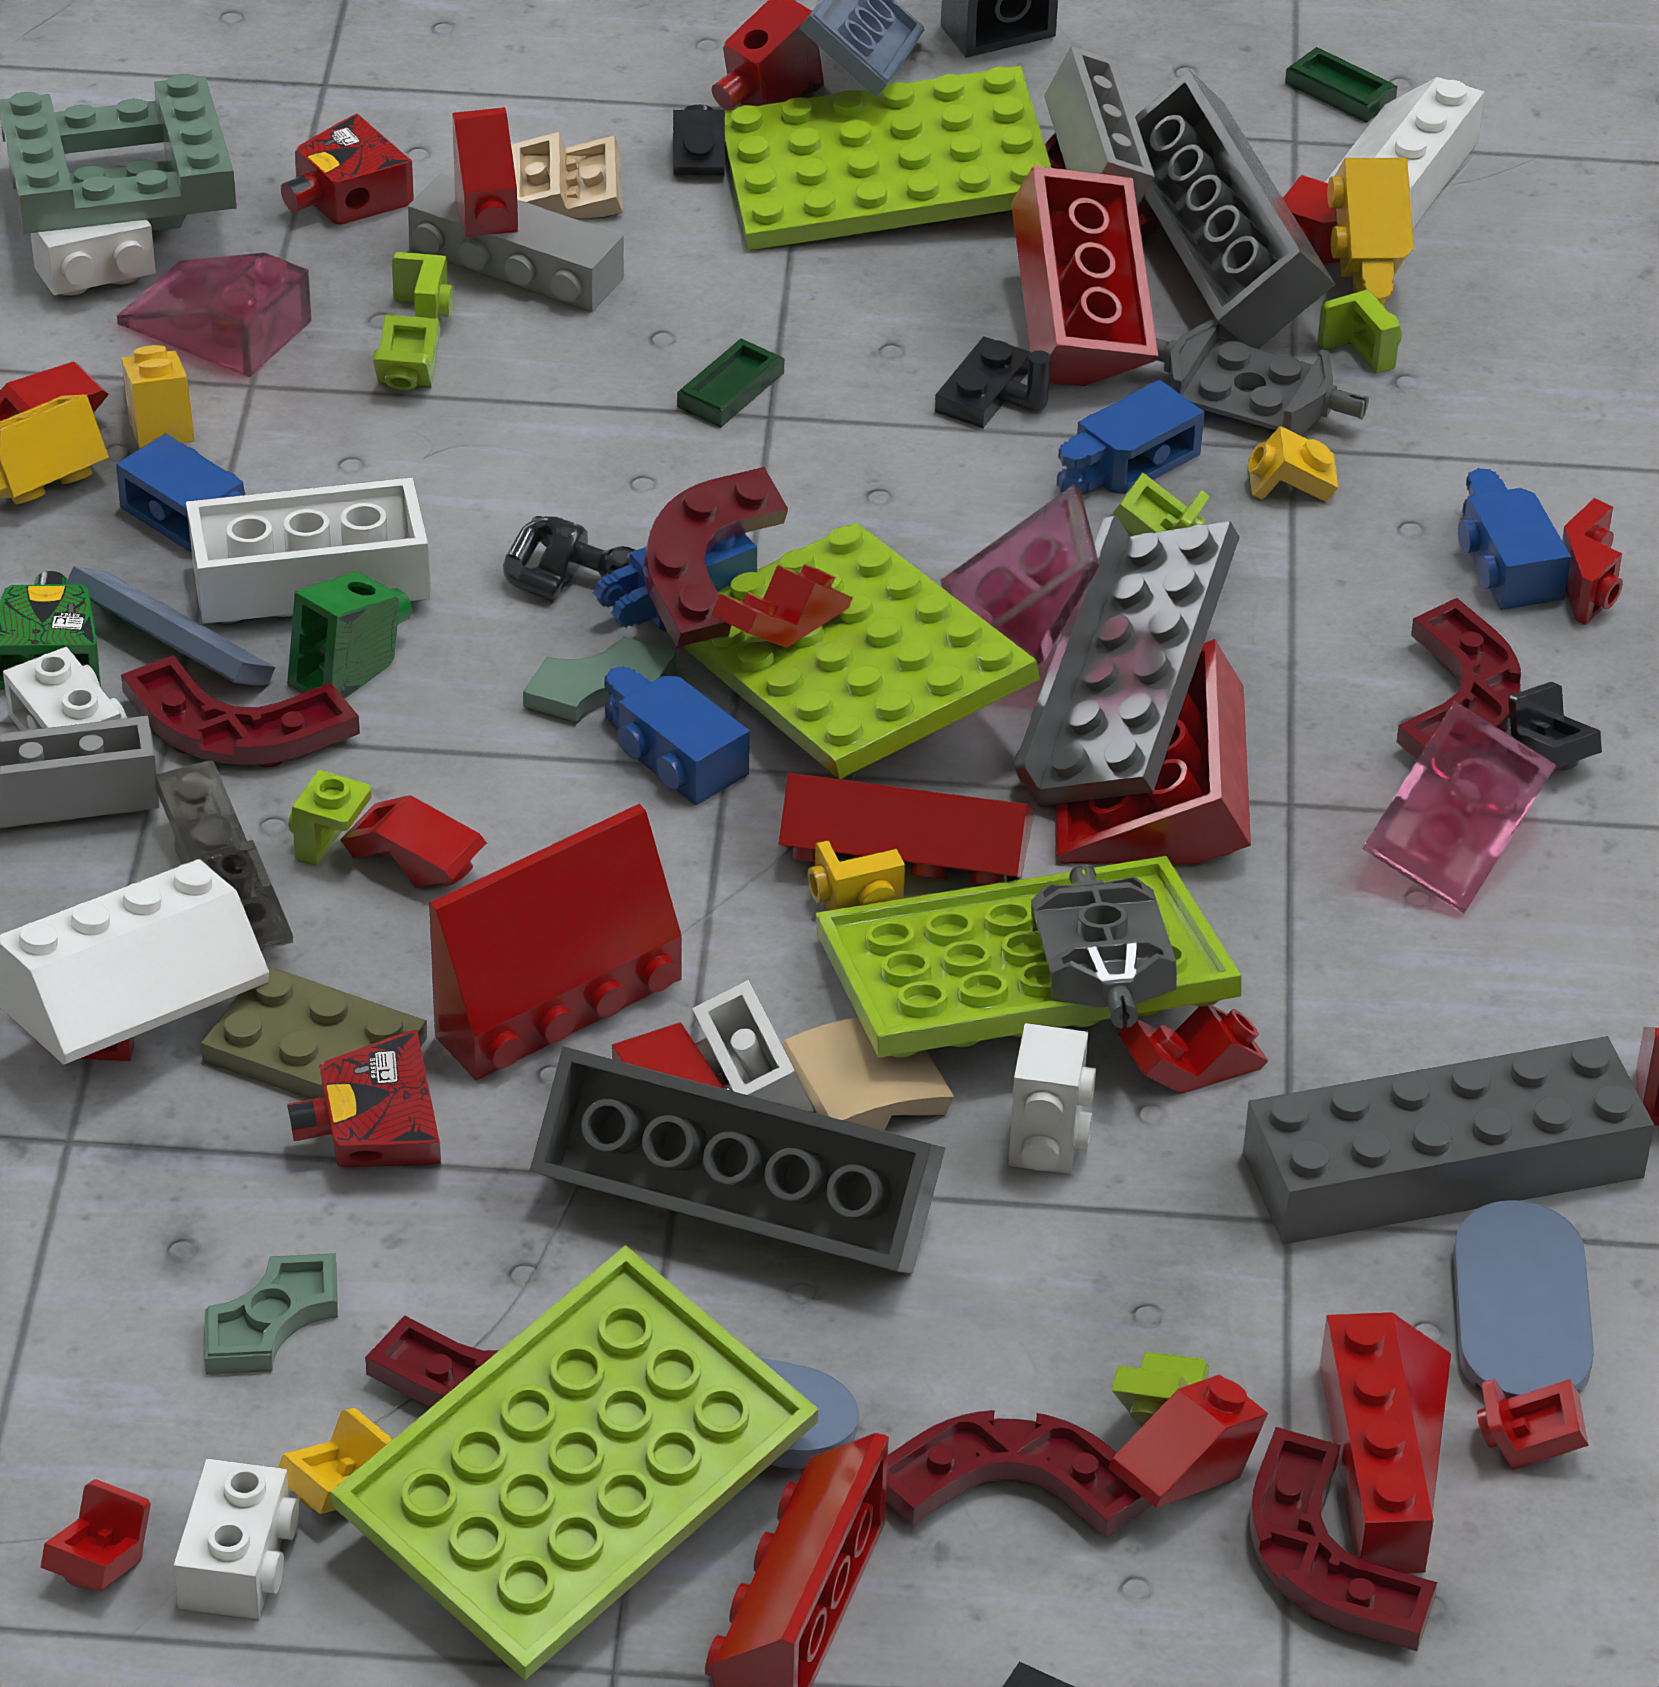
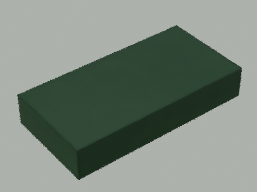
M1318 47L1286 68V84L1364 122H1368L1375 117L1385 104L1396 99L1398 86Z
M740 338L677 392V407L722 427L784 374L785 358Z

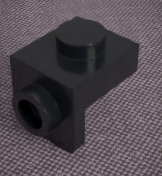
M702 104L690 105L684 108V110H673V175L725 176V110H714L712 107Z
M1548 682L1509 697L1512 751L1541 762L1545 768L1550 770L1574 768L1579 764V760L1602 752L1600 730L1564 716L1561 685Z

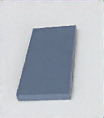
M820 0L799 27L802 32L875 97L889 84L925 31L924 26L895 0Z

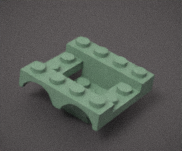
M177 74L165 81L154 82L155 101L133 98L120 101L117 105L103 107L80 104L59 112H54L50 94L39 95L35 92H20L14 94L11 98L0 99L3 142L6 141L13 189L17 190L23 234L147 219L150 223L152 231L181 228L186 214L237 209L234 170L206 76L195 77L191 74ZM164 142L166 161L155 162L148 159H140L130 162L127 166L102 168L89 165L80 167L75 172L68 171L65 154Z

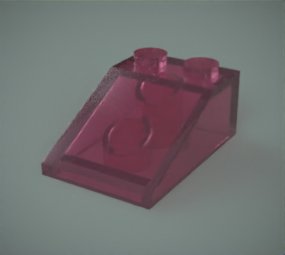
M265 252L181 260L117 315V324L244 376L251 377L312 321L309 270Z
M1072 485L940 580L944 590L1036 659L1037 665L1046 660L1100 567L1081 490Z
M1454 701L1410 768L1363 845L1362 850L1464 914L1556 765Z

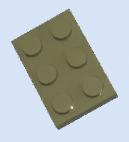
M267 965L269 982L238 994L201 1042L202 1061L295 1094L315 1099L324 1097L319 1065L324 1061L416 1029L420 1046H422L427 1039V1020Z

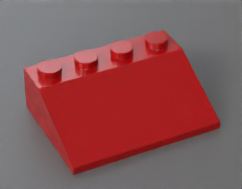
M1215 639L1203 644L1154 791L1151 793L1057 804V856L1062 863L1119 864L1167 856L1171 864L1197 865L1251 846L1244 686Z
M640 804L632 806L429 902L435 1038L476 1081L499 1069L507 1068L517 1060L552 1043L560 1042L568 1035L602 1018L610 1017L619 1010L655 992H661L671 984L682 980V935L648 815Z

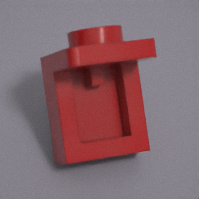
M1495 1379L1482 1383L1485 1408L1477 1410V1419L1481 1433L1489 1448L1499 1446L1513 1470L1589 1446L1580 1396L1571 1379L1510 1399L1506 1398Z
M92 1480L84 1486L79 1518L44 1543L40 1568L65 1577V1580L75 1587L103 1590L141 1561L151 1507L150 1501L145 1497L100 1480Z

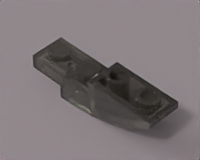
M213 759L156 774L155 789L174 832L175 851L181 865L200 859L237 891L261 951L293 943V933L253 840L247 841Z

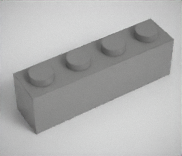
M1071 46L1044 94L1066 169L1133 178L1136 205L1138 207L1155 176L1117 61Z
M441 173L408 205L409 249L423 254L446 256V260L449 263L593 312L624 279V235L517 199L518 232L465 237L455 201V180L453 177Z
M148 716L0 734V828L160 808L155 754Z

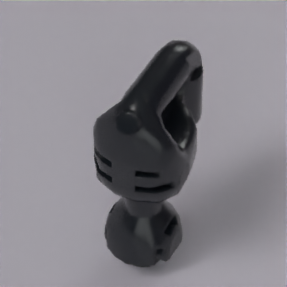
M535 516L531 522L527 523L519 531L505 556L502 568L504 576L511 585L543 598L554 600L559 595L563 583H568L572 579L580 565L598 571L600 576L604 577L607 573L610 575L613 571L630 565V553L636 550L625 546H618L608 550L594 547L588 544V532L583 526L575 525L574 522L557 516ZM541 542L546 549L538 566L532 569L527 568V563Z

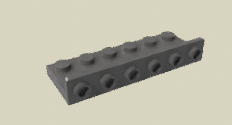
M1117 515L1105 516L1103 518L1097 538L1092 544L1091 554L1084 574L1078 583L1076 596L1068 618L1062 627L1061 637L1055 654L1047 668L1046 678L1039 698L1032 710L1031 720L1022 745L1015 757L1017 776L1026 785L1039 806L1151 793L1154 791L1240 538L1231 521L1195 525L1188 528L1144 533L1129 537Z

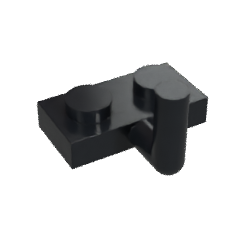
M983 336L936 393L935 412L984 428L1005 401L1034 411H1040L1048 403L1051 356L1046 351L1036 350L1030 352L1009 345L1004 341ZM1028 373L1027 385L1020 383Z

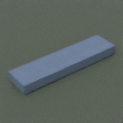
M73 566L66 584H82L88 587L90 601L233 683L262 687L269 684L276 668L275 666L107 571Z

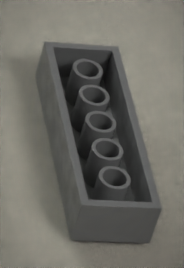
M1188 70L1135 116L1155 176L1145 193V197L1217 321L1241 343L1259 349L1331 289L1335 283L1225 103L1191 70Z
M1605 1036L1249 1100L1243 1155L1284 1245L1478 1209L1484 1205L1499 1201H1521L1644 1178L1654 1123L1609 1037Z
M563 1046L529 1172L887 1269L913 1273L946 1148Z

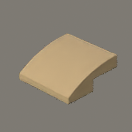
M560 132L511 144L518 200L574 219H590L623 213L621 151L615 135L566 148Z
M858 1017L806 1030L785 1039L782 1044L816 1112L821 1115L884 1131L892 1115H945L954 1098V1095L926 1050L918 1051L916 1054L908 1057L886 1056L878 1058Z

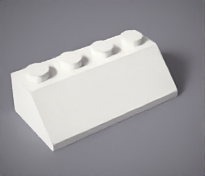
M1436 77L1385 104L1344 158H1407L1412 226L1414 228L1478 143L1485 91L1466 86L1457 80H1446ZM1344 158L1341 160V162L1334 169L1330 176H1335Z
M413 478L186 502L196 590L202 624L216 622L235 623L244 619L271 616H293L295 591L352 572L362 573L390 590L393 588L400 589L408 596L410 602L431 599L428 541Z
M200 859L0 935V1008L63 1065L269 982V970L237 891Z

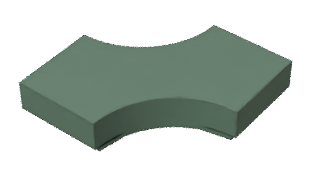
M623 636L615 646L592 657L558 659L547 656L523 691V707L579 723L590 711L605 705L610 699L611 694L608 695V691H605L604 676L608 674L610 668L630 667L632 670L635 669V673H640L653 682L662 676H670L676 668V651Z
M336 1253L270 1256L265 1275L252 1290L230 1302L208 1306L205 1309L206 1374L273 1371L275 1356L281 1345L290 1335L310 1323L338 1317Z

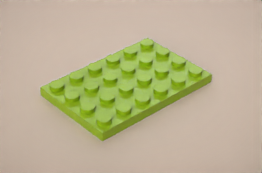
M1021 65L1013 67L999 66L987 71L961 75L946 74L935 79L909 83L895 82L887 85L877 97L867 89L857 91L843 90L831 95L812 98L798 97L789 99L786 102L760 106L745 105L734 110L725 111V150L748 251L1012 210L1011 202L1033 166L1052 168Z
M857 522L832 530L828 536L801 549L790 550L784 553L780 559L757 569V572L740 574L732 580L730 586L718 591L719 595L723 594L742 602L747 592L763 598L777 565L800 573L803 564H807L836 577L832 587L853 597L848 609L788 648L750 635L734 626H731L729 635L682 646L838 779H842L1040 680L1036 659Z
M1167 856L1094 867L1096 879L1103 880L1104 883L1136 877L1153 889L1176 959L1177 989L1134 1004L1138 1011V1016H1151L1160 1010L1189 1005L1210 1006L1216 1004L1219 1000L1241 997L1240 972ZM1070 872L816 913L817 936L878 1058L886 1056L908 1057L916 1054L918 1051L945 1046L968 1047L981 1040L1011 1035L1022 1037L1025 1023L1056 1028L1070 1025L1086 1027L1094 1025L1100 1020L1111 1019L1109 1007L1101 1008L1053 1001L1051 999L1049 968L1039 932H1033L1031 900L1047 884L1072 885L1069 877Z
M625 1245L331 1491V1504L520 1677L527 1680L818 1423L819 1409Z

